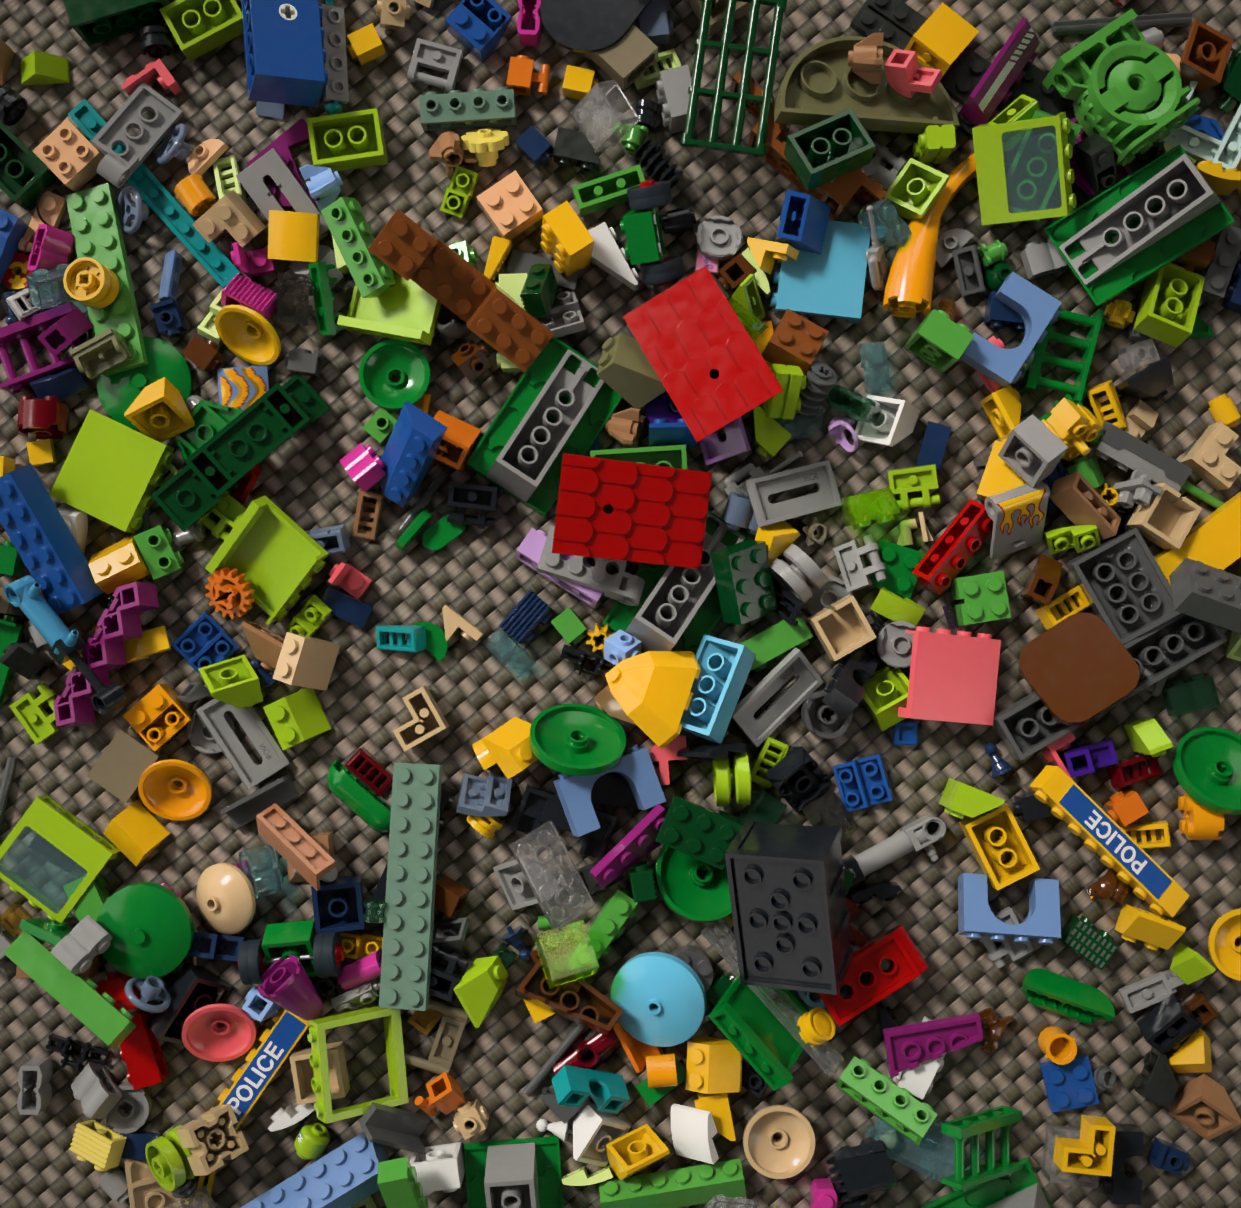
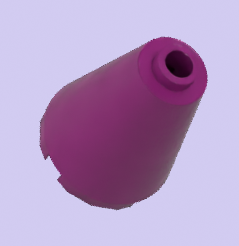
M288 955L290 958L286 960L283 958L276 960L263 973L261 977L263 980L262 986L258 985L259 994L306 1021L318 1018L322 1013L324 1004L300 960L293 955Z

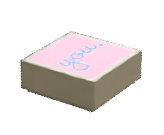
M697 248L694 272L707 266L712 275H718L719 261L708 259Z

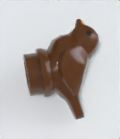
M1109 868L1104 876L1087 887V893L1091 900L1098 897L1105 900L1109 898L1111 901L1122 902L1129 890L1127 885L1118 880L1116 871L1113 868Z
M987 1008L978 1013L981 1018L983 1032L981 1050L993 1052L997 1049L998 1041L1003 1036L1007 1024L1012 1022L1014 1018L1012 1016L999 1018L992 1008Z

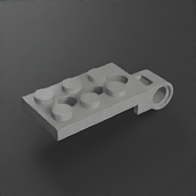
M142 82L91 140L92 145L105 154L96 172L114 186L120 188L183 116V111ZM151 111L155 114V117L147 120L142 117V113ZM130 128H137L141 133L133 137L127 131ZM120 144L126 148V151L118 154L112 148Z
M550 526L537 566V572L604 592V596L618 600L626 605H639L645 581L638 576L624 572L627 561L590 557L595 561L596 565L588 568L583 564V559L587 558L585 556L573 555L571 560H563L560 554L552 553L555 526ZM606 566H616L618 568V574H608L606 571Z

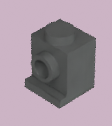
M298 348L297 352L290 351L286 353L285 366H287L289 372L292 374L299 372L300 375L320 378L323 354L319 350H314L312 354L310 350Z

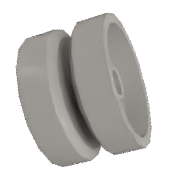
M791 544L783 552L785 561L777 558L770 564L771 574L781 586L806 603L813 596L809 586L814 589H820L828 579L819 566L804 551Z

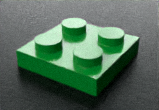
M879 539L878 554L886 568L884 571L886 580L877 582L875 574L870 575L872 583L870 586L879 589L884 587L895 594L911 598L917 581L912 571L926 553Z

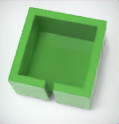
M1004 571L954 578L950 583L953 600L964 599V604L954 605L958 626L1011 618Z

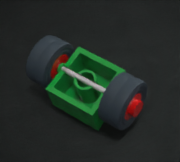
M654 179L641 181L640 185L627 189L631 210L623 216V220L620 221L622 235H626L627 245H625L626 258L630 259L631 265L640 264L643 283L664 286L671 284L672 281L683 278L685 273L681 256H663L665 254L658 206L671 203L672 195L668 181L655 182Z
M314 920L267 924L263 939L244 941L240 945L238 968L244 985L262 984L263 980L261 977L268 967L280 958L284 960L289 959L288 955L296 956L300 960L308 976H318L319 978L337 977L341 975L343 968L344 948L340 935L337 932L316 934Z

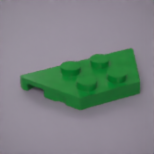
M201 400L191 412L195 426L174 436L182 450L183 459H187L244 410L208 400Z

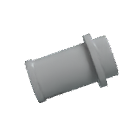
M195 523L186 532L182 530L174 532L173 538L176 545L180 547L190 542L203 541V538H206V531L202 524L198 525Z

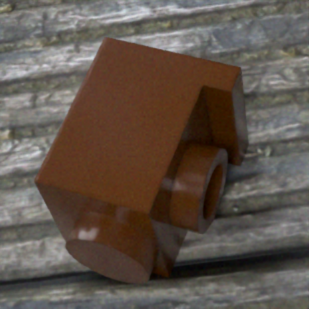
M739 253L718 270V281L725 291L729 289L733 293L750 274H755V270L744 256ZM736 274L738 279L732 280L730 275Z

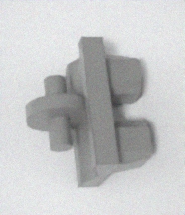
M1141 468L1133 471L1130 480L1115 483L1113 489L1119 493L1116 503L1129 509L1133 508L1134 503L1142 506L1149 505L1152 496L1160 495L1163 488L1151 485V474L1146 469Z

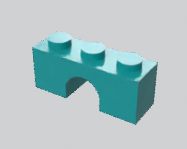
M564 1065L552 1078L558 1105L578 1108L590 1096L596 1104L597 1111L617 1114L630 1100L622 1075Z

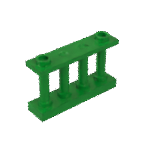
M1059 307L1057 309L1060 311L1058 319L1089 327L1086 340L1054 332V329L1051 328L1052 324L1049 322L1045 328L1048 331L1047 335L1040 344L1036 343L1032 349L1035 353L1026 364L1020 391L1030 393L1035 388L1041 386L1071 394L1075 404L1084 400L1088 390L1085 384L1098 334L1105 325V318H1103L1105 310L1099 309L1092 314V317L1062 310ZM1054 341L1083 349L1080 362L1049 355L1045 351L1047 342ZM1046 363L1076 371L1075 384L1071 385L1042 377V374H1039L1041 365Z
M1002 1105L942 1123V1133L952 1136L954 1140V1174L942 1178V1184L951 1186L954 1191L964 1192L967 1191V1188L1002 1176H1011L1013 1172L1022 1170V1164L1010 1161V1127L1013 1123L1022 1121V1111ZM1000 1128V1159L995 1160V1131ZM985 1132V1164L980 1165V1136ZM970 1137V1169L965 1170V1141Z

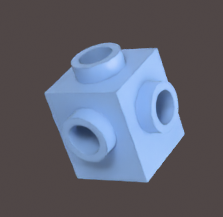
M620 629L604 640V659L616 666L624 659L641 654L642 641Z
M253 987L245 997L246 1002L242 1006V1009L252 1019L260 1022L270 1017L273 1018L281 1008L259 994L258 987Z

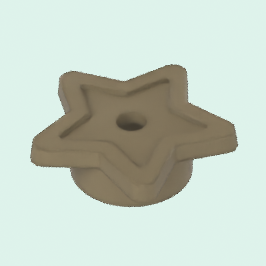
M816 516L812 518L810 525L802 527V531L806 534L807 546H811L815 542L819 545H824V540L827 536L828 526L819 523Z

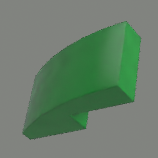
M675 1056L677 1084L679 1085L686 1080V1070ZM646 1078L635 1088L648 1107H651L677 1086L649 1089L648 1079Z

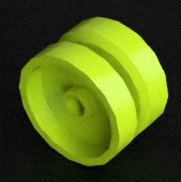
M747 752L733 754L732 768L729 766L728 757L727 760H713V786L716 807L729 806L731 791H733L734 801L738 806L750 805L752 780Z
M183 1125L172 1128L166 1132L165 1137H157L147 1143L145 1147L147 1163L154 1178L164 1190L169 1192L182 1186L186 1179L190 1180L196 1177L187 1157L192 1155L190 1148L182 1147L176 1133V1129Z

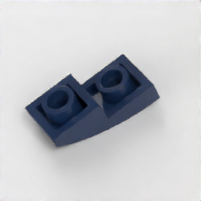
M76 365L56 375L49 373L30 382L38 399H44L45 396H56L63 399L88 389Z
M928 421L915 467L936 464L937 475L939 474L951 426Z
M327 585L321 601L332 610L331 614L361 628H364L373 609L371 604L354 598L349 593Z
M146 1131L120 1133L123 1137H127L121 1158L147 1160L145 1154L146 1144L157 1137L163 1136V1134Z

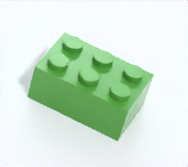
M933 309L917 326L903 348L943 373L960 359L974 338V335L970 333L971 330L964 324H956L950 320V316L946 312Z

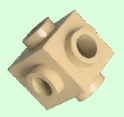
M377 0L376 15L381 16L380 28L403 31L405 19L409 20L411 5H407L406 0ZM390 8L396 9V12H392Z
M478 1098L472 1102L466 1101V1103L457 1108L453 1126L459 1135L462 1134L465 1140L470 1137L475 1139L485 1133L489 1114L485 1106H481Z

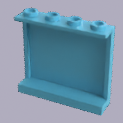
M828 220L821 255L799 250L797 260L787 259V262L780 261L779 269L774 271L773 283L777 284L776 292H772L770 306L774 307V314H777L778 311L786 312L787 309H790L799 314L848 319V323L857 324L861 319L867 269L866 250L869 248L871 234L870 225Z

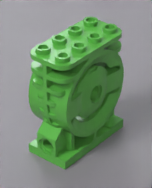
M1130 9L1060 56L1042 82L1047 90L1054 86L1064 99L1073 100L1075 117L1079 125L1083 126L1082 129L1088 136L1095 133L1112 143L1113 152H1116L1119 156L1115 160L1117 167L1120 165L1123 167L1127 166L1136 158L1134 155L1138 153L1142 155L1153 146V142L1164 140L1170 135V130L1173 128L1176 130L1180 129L1188 122L1187 118L1200 109L1198 104L1201 102L1198 97L1190 102L1188 101L1186 96L1192 89L1189 86L1182 89V79L1174 62L1161 49L1144 42V35L1133 23L1138 16L1133 9ZM1111 71L1105 81L1106 72ZM1105 87V92L1100 94V91ZM1155 105V109L1153 111L1146 113Z

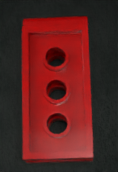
M900 924L854 952V957L841 985H849L850 990L846 996H840L839 992L837 995L817 994L834 1022L841 1026L921 975L928 968V965L903 925ZM888 958L890 962L889 968L882 971L880 964L882 960ZM868 971L870 975L869 980L866 983H861V974Z

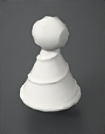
M544 1118L539 1119L536 1123L538 1131L545 1132L548 1130L559 1137L564 1143H566L569 1134H573V1129H570L571 1119L565 1124L562 1121L548 1123Z

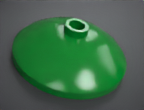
M397 339L382 341L370 348L360 363L359 382L364 394L372 403L384 409L400 410L406 401L414 405L424 396L429 387L431 376L428 361L418 347L407 341ZM395 376L401 377L399 382H393L392 380Z

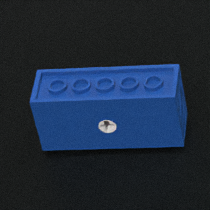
M241 0L248 100L316 107L319 98L323 97V86L328 83V71L324 70L326 49L322 48L325 31L324 27L320 25V20H322L323 16L322 5H319L318 0Z

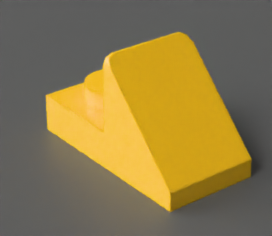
M750 237L747 239L748 246L758 267L768 274L772 273L775 260L787 262V259L797 260L799 250L789 244Z

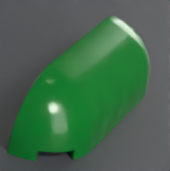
M336 759L330 766L327 774V782L331 792L373 830L389 833L391 807Z
M1032 969L1027 972L1023 979L1022 992L1028 997V1002L1032 1005L1086 1024H1093V1021L1104 1019L1109 1022L1115 1018V1010L1109 998L1093 986L1045 969Z

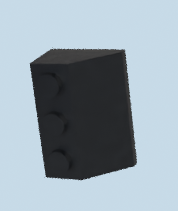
M185 962L168 989L171 996L170 1006L163 1012L153 1013L147 1024L158 1040L184 1045L182 1041V1028L187 1017L203 1006L225 1004L234 990V986L205 967Z

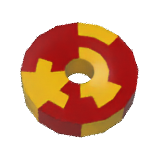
M15 252L11 263L1 279L4 285L12 290L22 291L36 284L39 274L27 270L29 256L24 253ZM18 269H22L20 275H16Z

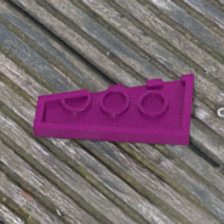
M660 804L649 812L589 871L602 888L662 845L655 841L667 814Z
M978 1013L883 1029L891 1078L899 1075L898 1072L910 1068L912 1070L919 1067V1063L931 1058L933 1060L938 1059L945 1052L950 1050L957 1051L983 1040L981 1018Z

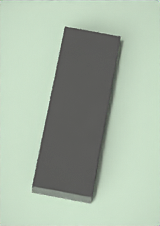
M513 249L507 273H527L528 275L532 265L551 264L558 288L575 292L581 269L567 277L564 272L560 274L553 264L555 260Z

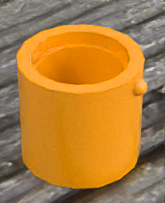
M198 174L185 177L174 189L176 198L180 199L189 213L195 217L204 214L217 200L202 180V175Z
M1049 1026L1041 1031L1038 1037V1045L1045 1054V1058H1049L1058 1065L1068 1064L1075 1058L1077 1054L1075 1038H1072L1057 1026Z
M675 1053L646 1056L649 1089L678 1086Z

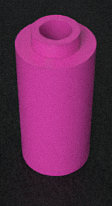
M382 950L373 952L344 966L341 975L337 978V983L341 985V988L350 991L381 976Z

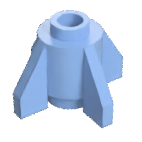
M307 164L299 168L304 180L311 179L306 181V185L314 200L320 198L315 202L321 212V210L336 200L341 192L340 185L343 184V181L338 171L333 172L330 167Z

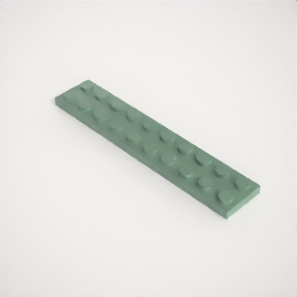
M394 763L379 993V1007L427 1011L429 1007L443 765Z

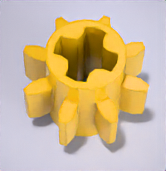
M1116 299L1114 303L1110 302L1106 306L1103 316L1108 317L1106 322L1108 325L1115 328H1124L1125 324L1129 325V323L1133 322L1136 312L1131 311L1132 304L1130 302Z
M1104 483L1100 486L1101 490L1094 488L1102 498L1103 495L1109 497V500L1105 501L1110 507L1116 508L1120 506L1116 503L1119 494L1113 489L1114 486L1108 488L1107 483Z
M596 623L594 631L591 629L587 630V634L591 638L586 640V644H592V652L598 649L604 653V640L615 632L609 633L608 624L604 627H599V624ZM601 634L604 635V639L600 642L596 640Z

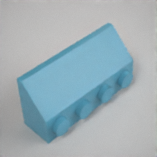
M704 634L695 655L701 672L699 678L694 679L691 688L693 696L688 711L683 712L680 724L683 725L682 730L721 744L756 655L744 645Z

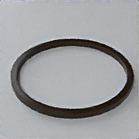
M51 186L40 193L36 202V211L43 224L47 223L39 212V201L42 195L48 190L55 188L65 189L71 193H75L74 191L64 186ZM72 228L60 229V230L70 231V230H72Z

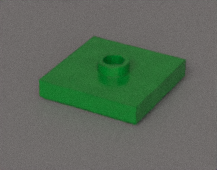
M49 918L22 919L19 925L21 930L54 946L73 929Z

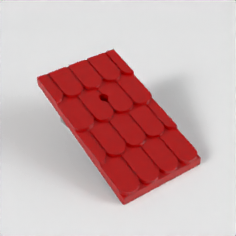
M707 266L695 271L690 276L623 316L696 442H699L784 391ZM717 370L719 373L718 378H711L709 375L710 371Z
M563 453L552 553L701 569L712 473ZM606 505L613 507L612 513L607 514L605 512Z

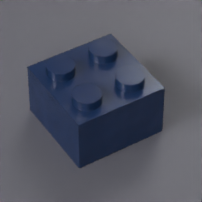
M362 875L337 877L336 880L329 883L321 880L318 891L311 886L316 934L365 929L366 912Z

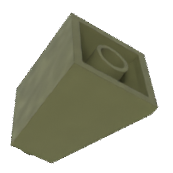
M619 333L614 338L610 337L604 342L596 375L634 408L640 409L666 391L636 338Z

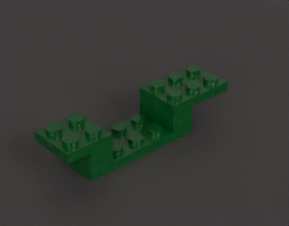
M298 372L284 385L275 384L184 461L187 465L151 496L180 529L186 532L240 486L237 482L291 437L295 440L331 409Z
M674 795L655 841L723 870L726 866L725 852L745 820L722 810H718L716 813ZM846 869V876L844 878L846 895L856 875L855 872Z

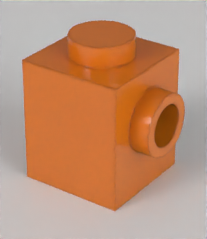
M1129 789L1125 792L1120 791L1110 797V801L1105 803L1108 809L1106 814L1123 827L1149 813L1139 794Z

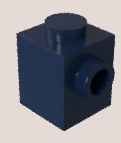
M532 125L515 141L518 150L537 169L541 165L548 164L553 157L552 145Z

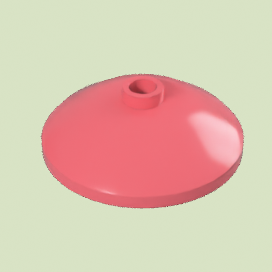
M211 1004L195 1010L187 1017L182 1028V1041L186 1049L194 1056L212 1062L230 1061L242 1056L252 1047L256 1038L254 1020L243 1009L229 1004Z

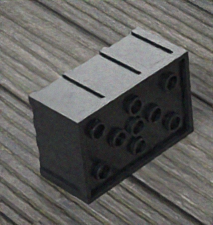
M745 820L725 852L741 984L833 995L838 994L854 957L853 948L850 946L848 925L850 911L847 909L844 878L846 876V869L842 863L840 842L842 826L814 827L758 823L755 820Z

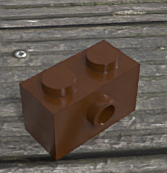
M1207 240L1171 263L1194 273L1200 272L1214 261L1216 243Z

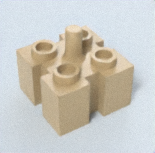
M231 1104L217 1105L202 1114V1119L192 1120L176 1129L182 1147L190 1148L192 1155L187 1157L194 1176L209 1175L224 1165L222 1160H233L249 1150L242 1131L235 1132L233 1127L238 1121Z

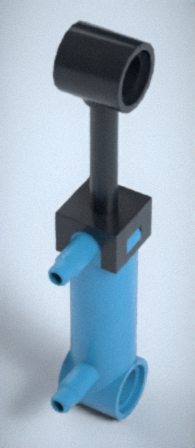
M26 575L4 587V593L8 601L13 606L19 607L51 646L50 654L58 664L61 665L72 660L96 690V693L91 696V702L99 714L105 716L127 703V696L124 690L116 683L105 686L80 656L86 642L81 638L77 630L70 631L40 594V583L36 582L30 575Z

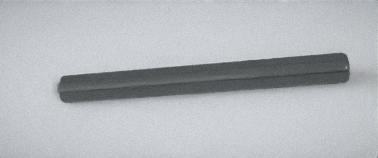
M1176 12L1138 15L1133 23L1139 30L1152 27L1157 29L1186 27L1192 22V13ZM1118 17L1054 21L1051 26L1052 35L1096 33Z

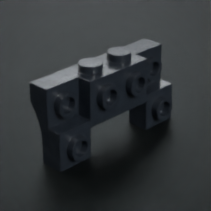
M527 785L512 831H520L534 838L541 821L571 832L557 790L554 793ZM593 806L601 828L582 835L584 840L579 854H586L600 861L606 851L617 816L596 809Z

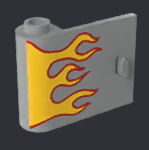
M1041 481L1033 488L1029 484H1025L985 498L986 512L993 521L989 555L991 559L1042 542L1050 489L1046 483Z

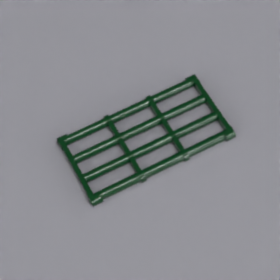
M701 0L703 2L698 38L694 44L696 52L691 87L688 88V94L690 95L685 130L682 133L680 145L753 155L755 157H766L767 145L765 143L770 107L773 105L774 100L772 93L777 58L780 57V51L778 50L787 0H727L721 42L707 40L712 0ZM737 1L751 3L745 46L731 44ZM760 4L775 6L769 49L755 47ZM706 49L720 51L715 90L700 88ZM729 52L744 54L738 93L724 91ZM753 55L768 57L762 96L748 94ZM699 96L713 98L707 141L693 139ZM723 99L737 101L731 144L717 143ZM747 103L761 104L755 148L741 146Z

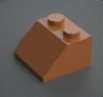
M1195 19L1180 61L1183 83L1189 85L1190 81H1197L1195 89L1199 92L1220 84L1234 40Z

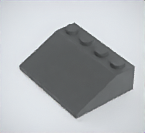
M1137 527L1067 562L1095 614L1104 621L1122 645L1181 614V612L1174 610L1171 586Z

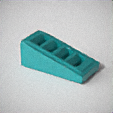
M376 626L377 649L416 653L426 649L425 626ZM386 632H389V644H387Z

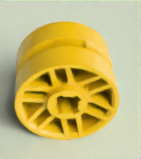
M83 257L74 260L64 273L63 283L66 292L72 298L91 308L101 309L107 307L118 295L119 281L116 274L92 258Z

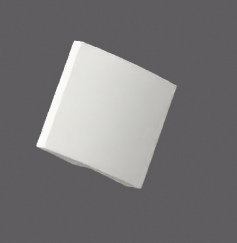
M674 1103L671 1106L670 1115L671 1134L676 1155L714 1164L719 1157L712 1139L717 1133V1129L711 1112Z

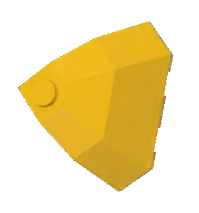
M648 651L622 660L605 676L611 693L626 715L658 747L663 748L680 735L683 726L680 724L683 712L688 711L693 696L691 688L694 679L699 678L701 669L692 651Z

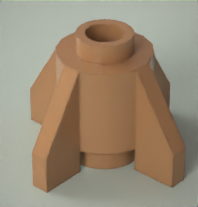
M884 32L872 33L853 46V51H848V66H852V71L870 84L881 83V71H876V68L882 69L884 60L883 48H877V46H883Z
M453 131L442 133L428 153L430 160H442L445 163L446 176L452 179L453 167L459 166L463 159L466 163H476L477 161L475 153L463 150L460 136Z
M628 408L609 417L605 430L608 431L609 437H613L624 447L638 448L642 426L646 421V416L640 415L641 409Z

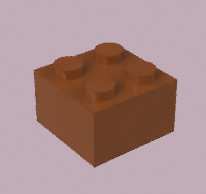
M787 309L765 347L762 357L771 364L799 366L805 375L829 331Z

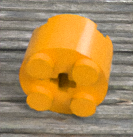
M1186 792L1184 796H1178V808L1183 810V820H1179L1180 834H1185L1188 840H1221L1222 836L1218 835L1219 831H1224V814L1204 807Z

